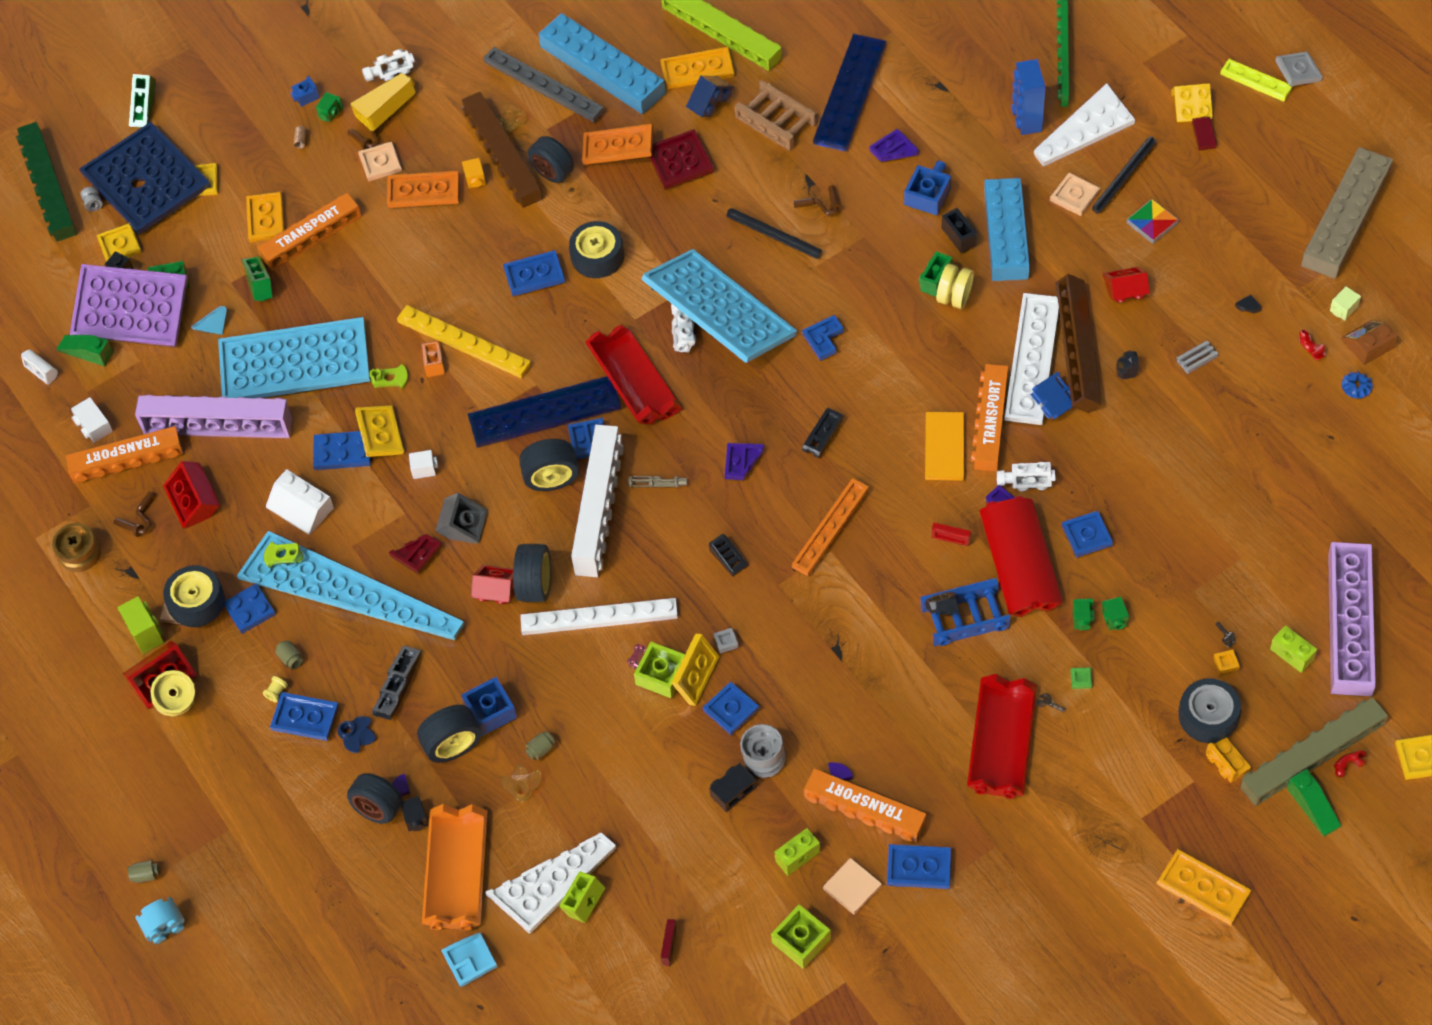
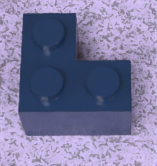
M700 76L686 107L701 117H711L716 110L717 102H727L731 97L734 86L719 76Z

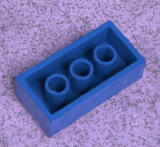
M1038 60L1016 62V70H1013L1014 82H1012L1014 93H1012L1013 104H1011L1012 114L1016 116V128H1019L1021 135L1042 132L1045 83Z

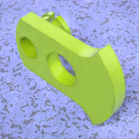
M402 364L397 368L372 369L369 373L374 388L398 386L403 389L408 382V373ZM389 374L395 376L391 381L385 380V377Z
M272 541L264 552V562L269 568L274 564L297 563V561L299 563L304 559V554L300 551L298 543L276 545ZM286 550V554L278 558L279 552Z

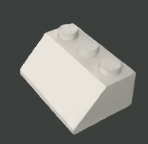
M287 469L274 483L266 504V508L308 535H311L334 509L330 496Z

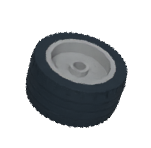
M1207 678L1197 680L1187 687L1181 697L1178 711L1179 721L1186 734L1196 741L1217 743L1222 739L1230 737L1238 726L1241 715L1239 696L1233 687L1219 679Z

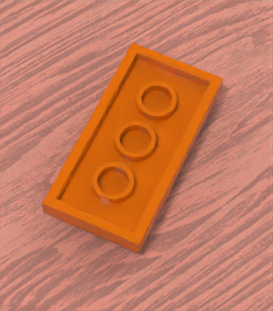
M646 124L584 133L583 164L588 165L652 156L653 125Z
M458 171L388 175V208L459 204Z

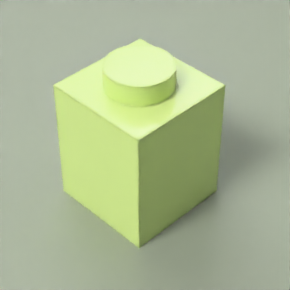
M1345 287L1332 300L1330 311L1336 317H1340L1345 321L1358 308L1361 296Z

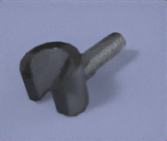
M1217 622L1215 625L1224 635L1222 642L1227 647H1231L1235 643V634L1232 631L1228 632L1220 622Z
M1044 693L1039 696L1043 699L1036 702L1039 707L1049 705L1064 713L1066 708L1052 701L1050 694Z

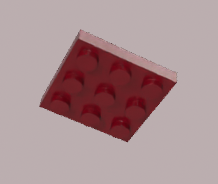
M694 129L653 143L652 156H649V159L664 189L714 172V167Z

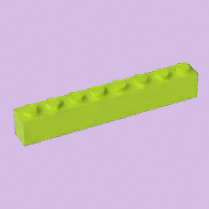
M661 0L663 9L768 71L782 59V48L779 44L770 41L762 34H758L752 28L741 24L737 19L731 18L723 11H719L710 3L702 0Z

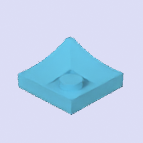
M481 933L469 936L441 950L460 987L498 967Z

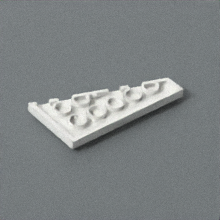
M1106 83L1034 150V155L1044 167L1135 124V119Z
M599 833L580 843L578 847L570 851H564L553 860L549 859L522 873L520 877L512 881L508 880L502 883V886L487 891L486 895L531 934L560 905L578 872L581 871L590 875L617 849L616 845L604 834Z

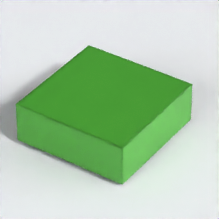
M1091 667L1070 669L1071 689L1092 688Z

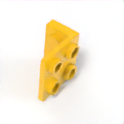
M1210 84L1177 86L1171 89V95L1175 96L1177 122H1190L1193 118L1201 117L1213 118Z

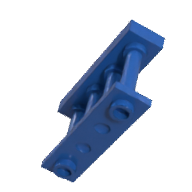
M996 578L922 596L920 600L922 613L930 612L925 607V601L928 598L946 592H954L957 604L964 602L969 604L975 622L974 624L964 626L960 614H954L952 618L956 628L945 631L940 615L938 613H931L937 633L933 634L934 646H944L953 641L992 631H1003L1010 627V616H1001L994 596L998 594ZM987 598L994 617L993 619L982 621L976 599Z

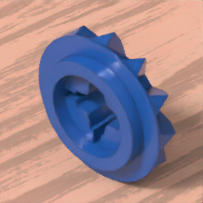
M1350 371L1342 380L1343 391L1352 398H1364L1372 391L1373 384L1371 378H1368L1366 373L1361 374L1359 371L1352 373ZM1356 380H1358L1360 384L1358 389L1355 384Z

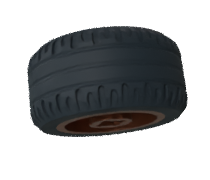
M540 137L528 150V158L531 165L541 176L551 182H562L574 169V161L569 151L552 137Z
M371 773L360 774L347 792L348 801L354 810L375 823H389L402 805L399 791L384 778Z

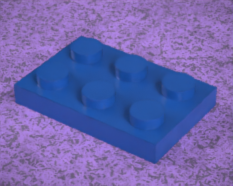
M555 250L503 264L512 297L565 283Z
M360 431L314 435V470L371 466V457H366Z
M281 692L270 729L272 731L328 741L339 704L337 702Z
M889 844L887 886L949 889L951 848Z

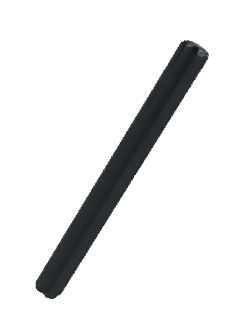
M1149 137L1145 140L1092 206V210L1096 214L1104 210L1156 145L1157 141L1154 137Z
M733 208L727 211L726 216L731 220L815 259L821 257L822 250Z

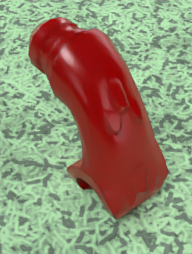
M1303 329L1299 332V342L1315 360H1321L1326 356L1324 352L1325 346L1313 342L1309 331Z
M1359 750L1345 754L1333 765L1335 775L1337 777H1344L1348 763L1354 762L1358 767L1364 766L1366 761L1361 760L1359 757H1366L1365 751Z

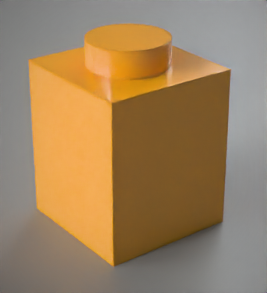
M475 158L463 161L462 165L468 188L486 185L480 159Z

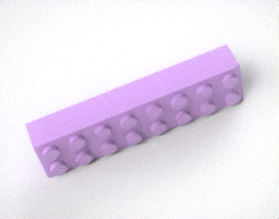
M146 395L138 397L135 412L143 434L176 426L179 435L290 438L293 422L287 401L281 398L264 399L258 397L255 399L244 397L213 398L207 396L173 397L170 395Z
M1331 542L1328 553L1331 694L1372 696L1375 688L1372 545Z

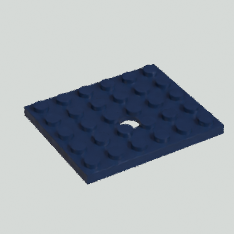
M149 122L79 168L80 173L93 187L97 188L98 192L139 235L211 187L207 178L152 122ZM135 180L145 181L144 185L139 188H134L132 185Z

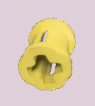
M273 676L271 684L267 690L263 691V695L277 703L279 695L283 689L288 687V684L279 677Z

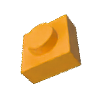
M1233 649L1216 653L1213 656L1220 675L1237 671L1240 668Z

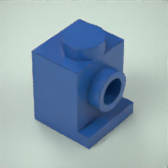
M307 76L306 80L291 86V97L301 107L319 99L317 87L310 76Z

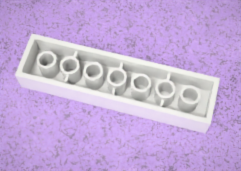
M595 425L571 556L574 572L577 576L598 577L599 570L603 569V559L601 557L606 552V542L604 540L609 535L607 523L608 520L612 519V509H610V506L615 502L613 490L618 485L616 473L620 471L621 460H619V456L623 455L624 445L621 444L622 434H619L618 426Z

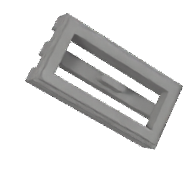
M1205 341L1177 357L1176 361L1189 374L1217 358L1219 353L1214 351V347L1210 346L1208 341ZM1210 353V355H1208V356L1204 357L1203 359L1199 360V359H1200L1201 357H1203L1204 355ZM1197 361L1196 363L1187 367V365H1189L1190 363Z

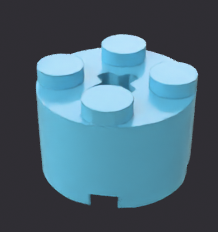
M167 897L168 901L165 902L162 899L152 902L141 910L142 915L140 917L136 916V920L148 941L160 944L165 941V936L172 932L177 934L184 929L183 923L185 920L174 899L171 897Z

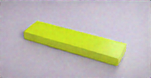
M1228 59L1220 75L1283 102L1293 87L1288 83L1231 59Z

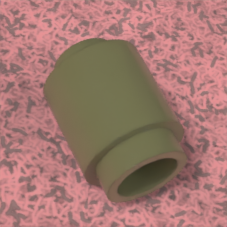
M282 641L277 645L275 654L287 668L294 670L303 663L302 654L291 641Z
M544 731L525 745L527 748L525 752L532 760L534 758L539 760L553 748L555 740L547 731Z
M153 860L133 863L132 866H128L129 880L136 884L156 880L157 875L160 874L158 863H154Z

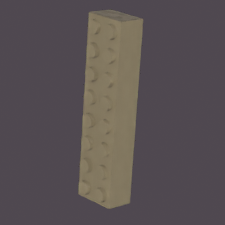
M1361 147L1358 148L1304 252L1302 267L1334 279L1337 278L1390 173L1393 159Z

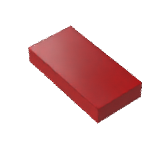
M933 522L931 537L969 546L971 531Z

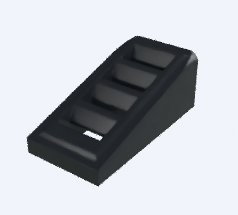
M721 534L709 543V551L732 577L748 567L747 562L725 534ZM739 561V563H738L737 565H735L734 567H731L732 564H734L735 562Z

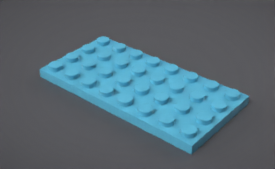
M694 249L644 273L642 276V280L746 363L796 336L797 330Z
M363 317L218 339L222 397L256 399L258 397L264 398L370 382Z

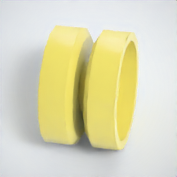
M948 263L939 282L936 301L945 305L951 301L953 307L963 309L971 291L974 271L963 268L959 272L957 265Z
M172 670L160 674L152 683V704L158 712L165 716L176 717L183 715L189 711L194 703L195 689L193 682L189 676L180 671ZM171 690H176L177 694L175 696L169 695Z

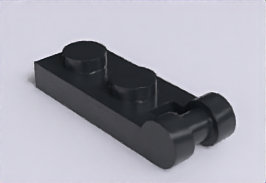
M827 407L805 441L802 451L813 453L815 457L820 458L843 421L844 415ZM814 442L818 443L817 447L813 446Z

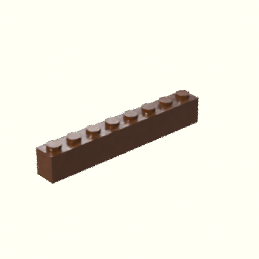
M481 91L462 99L463 107H461L464 117L468 116L470 127L472 129L475 128L478 140L483 141L484 150L486 153H490L493 165L498 166L501 178L504 177L506 179V186L509 191H513L516 203L519 202L522 208H525L542 200L539 186Z
M1066 274L1055 283L1072 407L1090 413L1102 404L1085 282L1078 277Z

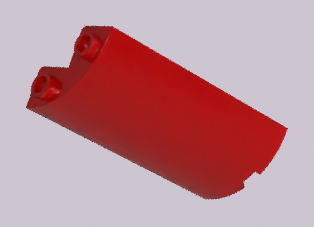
M620 324L609 335L597 331L585 341L638 423L648 425L654 424V420L662 419L664 421L683 409L629 328Z
M1016 496L1013 499L987 503L986 507L980 509L979 512L1009 615L1023 617L1035 609L1050 611L1063 603L1033 500L1023 496Z
M997 673L981 677L967 787L975 790L974 792L977 794L1003 796L1007 799H1014L1015 796L1024 795L1037 686L1026 678L1009 682Z

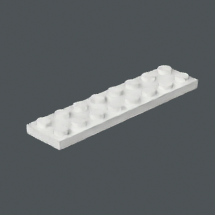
M1023 293L1004 421L1042 425L1044 413L1041 407L1043 404L1038 405L1030 394L1033 392L1032 388L1049 378L1059 311L1057 297Z

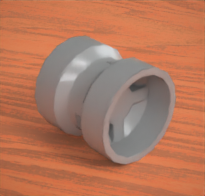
M86 187L81 191L80 195L86 210L97 211L102 207L103 203L97 188Z

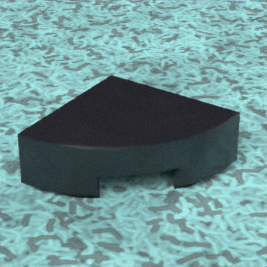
M1252 295L1243 298L1235 304V307L1242 312L1244 310L1258 313L1262 309Z

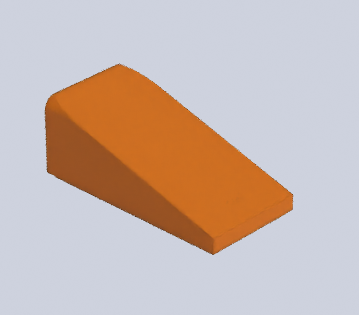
M440 341L421 344L426 376L443 375L444 366Z

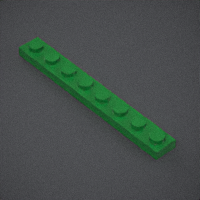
M1056 0V4H1060V7H1057V18H1060V21H1057V31H1060V34H1057V45H1060V48H1057V58H1060V61L1057 62V72L1061 74L1057 77V86H1061V89H1058L1057 99L1061 100V107H1068V0Z

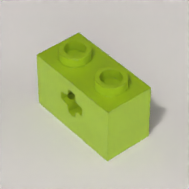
M1286 625L1273 638L1270 650L1301 673L1314 661L1317 648Z
M806 828L774 852L775 862L789 876L820 853V842Z
M579 871L559 907L570 918L586 923L605 887L596 877Z

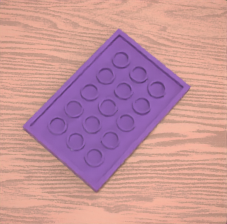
M81 264L70 335H94L106 340L177 347L188 276Z

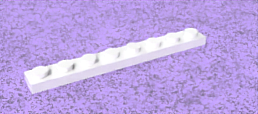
M676 598L521 614L522 635L678 619Z

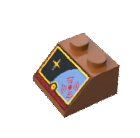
M1371 320L1342 336L1341 340L1363 365H1366L1394 349L1398 335L1386 322Z

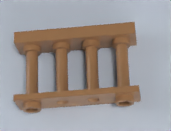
M761 80L759 82L760 93L748 105H743L740 102L735 105V117L788 151H791L794 148V135L806 123L812 126L816 125V113L775 89L771 84ZM765 97L773 101L761 114L753 111ZM779 105L787 110L775 122L766 119ZM793 114L801 118L789 131L780 128Z

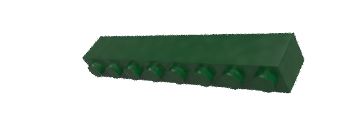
M37 121L17 128L19 135L16 138L19 146L23 145V148L20 150L23 158H27L25 164L28 171H32L29 176L32 184L36 183V186L33 188L36 196L41 198L38 200L41 210L45 209V212L42 214L45 222L50 224L47 226L50 236L54 235L56 242L76 236L75 227Z

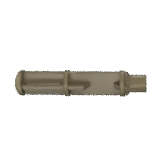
M630 476L628 484L630 487H679L680 485H687V478L675 476L674 479H661L660 476Z

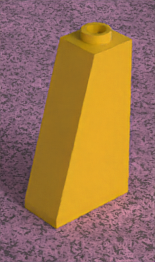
M401 73L350 103L355 117L368 129L374 131L416 94L413 87L415 86L413 79Z

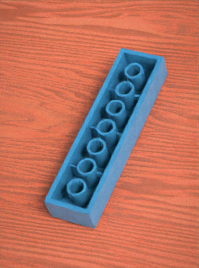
M563 13L557 16L538 34L541 48L642 115L666 94L664 79Z

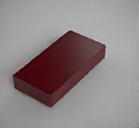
M1210 117L1193 118L1192 126L1198 150L1216 149L1217 143Z
M668 919L666 923L661 951L663 966H670L677 928L674 919Z

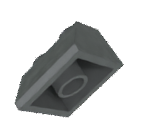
M460 493L453 494L444 499L436 532L450 540L479 543L488 510Z

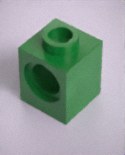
M1121 596L1102 601L1101 612L1108 630H1120L1128 626L1129 615Z

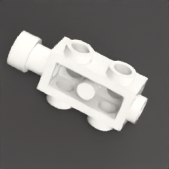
M401 48L393 51L391 56L387 57L385 54L377 57V61L373 62L375 66L363 68L362 72L367 82L374 80L373 78L377 76L387 81L394 78L396 73L406 74L411 72L410 68L413 67L412 63H415L412 53L408 54L407 50L403 51ZM399 58L403 59V64L401 65L397 62ZM383 64L387 65V69L385 71H383L381 68Z
M672 304L671 310L674 315L671 331L674 339L673 348L675 351L689 353L696 341V336L693 334L694 321Z
M1051 462L1012 464V472H1005V470L997 471V486L1013 483V489L1017 488L1019 491H1026L1028 488L1045 490L1048 487H1052L1051 481H1055V470H1051Z

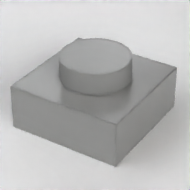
M732 628L713 633L719 653L738 648Z

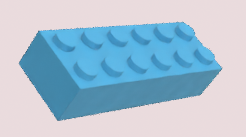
M1021 178L984 180L992 281L1028 279L1029 258Z

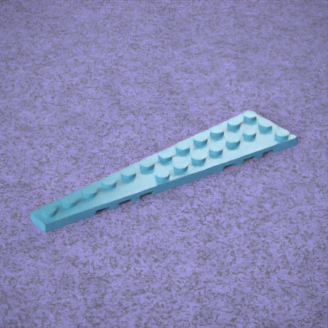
M270 531L265 534L237 575L239 580L257 583V585L451 640L457 638L465 625L464 621L302 546H300V551L304 554V559L301 562L274 564L269 568L264 562L266 547L272 541L276 545L294 543ZM286 550L280 551L278 558L283 557L286 554Z

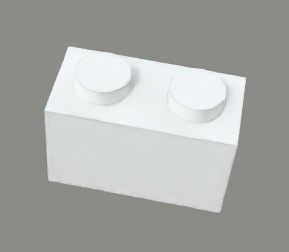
M90 397L71 408L74 415L71 418L77 427L81 425V432L86 439L90 438L95 443L113 432L109 422Z

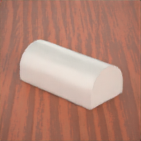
M26 350L21 354L24 367L43 382L49 385L56 379L57 369L34 351Z

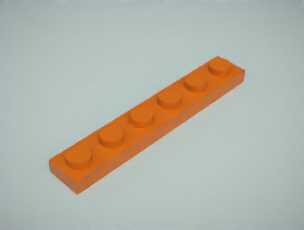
M853 478L793 561V569L806 576L810 575L869 491V486Z

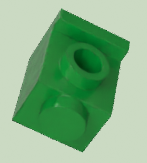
M328 92L323 95L316 106L318 117L323 121L329 122L338 115L339 110L342 111L344 109L341 97Z
M1093 598L1073 599L1074 629L1086 631L1091 628L1090 622L1094 621Z

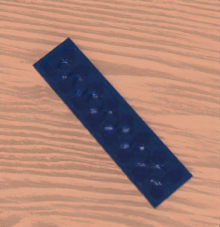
M857 34L852 35L815 133L814 145L848 151L886 48L885 40Z
M605 376L475 411L467 415L478 448L622 408L615 387L609 378Z

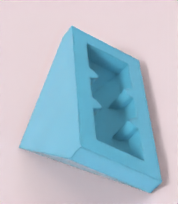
M219 306L192 325L191 328L193 330L222 335L227 309L225 306Z

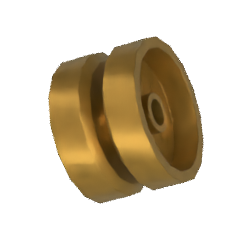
M68 524L57 531L53 538L52 547L61 565L68 571L84 572L92 568L100 557V547L92 530L84 524Z

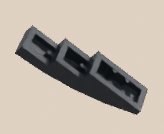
M402 646L387 672L388 678L382 686L380 697L372 709L373 716L387 720L392 719L413 676L421 650Z

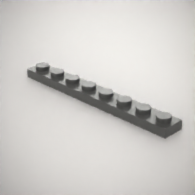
M495 47L483 58L484 63L593 123L604 112V107Z

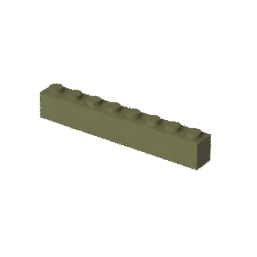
M1373 697L1368 701L1363 700L1359 702L1355 709L1345 711L1336 721H1329L1322 730L1313 731L1306 740L1296 742L1287 752H1280L1273 761L1264 762L1254 773L1252 771L1248 772L1242 778L1241 790L1255 807L1286 788L1290 778L1306 769L1309 772L1313 771L1385 725L1388 715Z

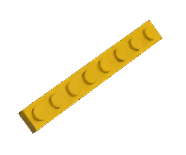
M408 305L405 306L397 317L398 323L521 379L531 366L530 360Z

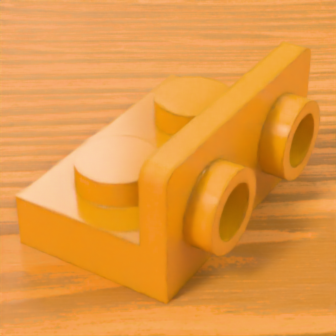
M1228 738L1222 739L1214 745L1212 742L1208 744L1206 750L1207 758L1211 763L1217 765L1222 777L1227 778L1230 783L1251 771V766Z

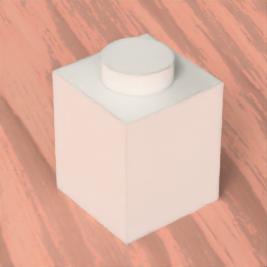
M431 450L409 453L413 479L436 476L435 468H438L437 457H433Z

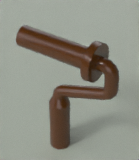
M391 117L385 120L381 125L387 122ZM352 128L347 132L348 135L362 144L361 146L364 150L375 147L379 143V138L375 131L370 130L375 139L374 142L370 138L365 139Z
M833 185L828 187L831 200L830 211L826 210L819 199L807 198L793 201L794 208L817 203L825 215L836 214L841 211L842 205L838 203L836 188Z
M149 491L137 506L136 514L147 524L145 527L142 524L135 525L118 517L114 519V524L132 531L136 537L146 533L151 527V523L141 512L145 510L155 494Z

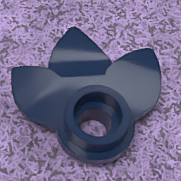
M360 716L356 717L353 721H344L339 725L338 735L343 739L344 747L348 751L359 753L361 745H369L376 740L374 733L368 729L371 723L370 718Z

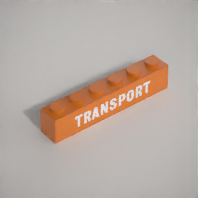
M348 193L339 196L336 200L324 205L321 209L293 224L283 232L278 233L275 237L263 242L257 247L260 258L271 271L275 270L360 218L359 206Z
M985 364V371H981L980 382H983V387H979L978 398H982L981 403H977L976 413L980 414V417L975 420V430H978V435L974 434L973 446H976V451L972 450L971 462H975L974 470L997 472L1008 366Z
M176 426L65 456L69 475L73 483L96 477H103L114 472L118 473L125 469L137 468L144 464L155 463L166 458H174L183 454V449Z
M813 769L804 788V797L808 801L815 804L817 802L823 804L831 811H840L849 818L860 819L868 826H877L888 834H897L905 841L917 843L926 824V813L817 769Z

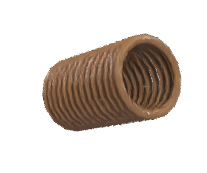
M303 126L295 128L293 145L296 148L305 147L307 129Z

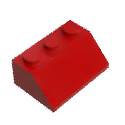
M181 461L163 484V488L183 529L211 518L220 506L199 462Z
M169 641L122 674L147 709L154 706L151 698V687L154 680L160 674L175 670L183 672L191 680L197 676L177 644L173 641Z

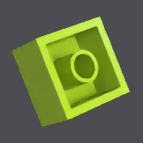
M137 596L117 607L143 654L164 643L161 638L164 634L146 601L141 602Z
M650 641L634 673L635 684L672 698L676 691L672 681L685 654Z
M798 905L771 933L772 944L804 969L831 940V930L801 905Z

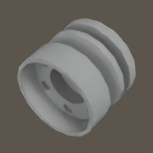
M765 724L755 725L747 729L742 735L740 746L748 772L761 778L772 777L779 773L784 767L786 757L782 736L778 730Z

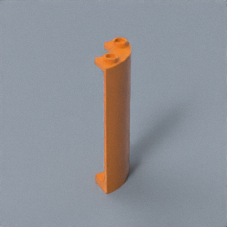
M445 804L430 809L422 924L430 926L432 930L446 928L469 931L472 927L478 926L481 923L487 810L473 804L460 810Z

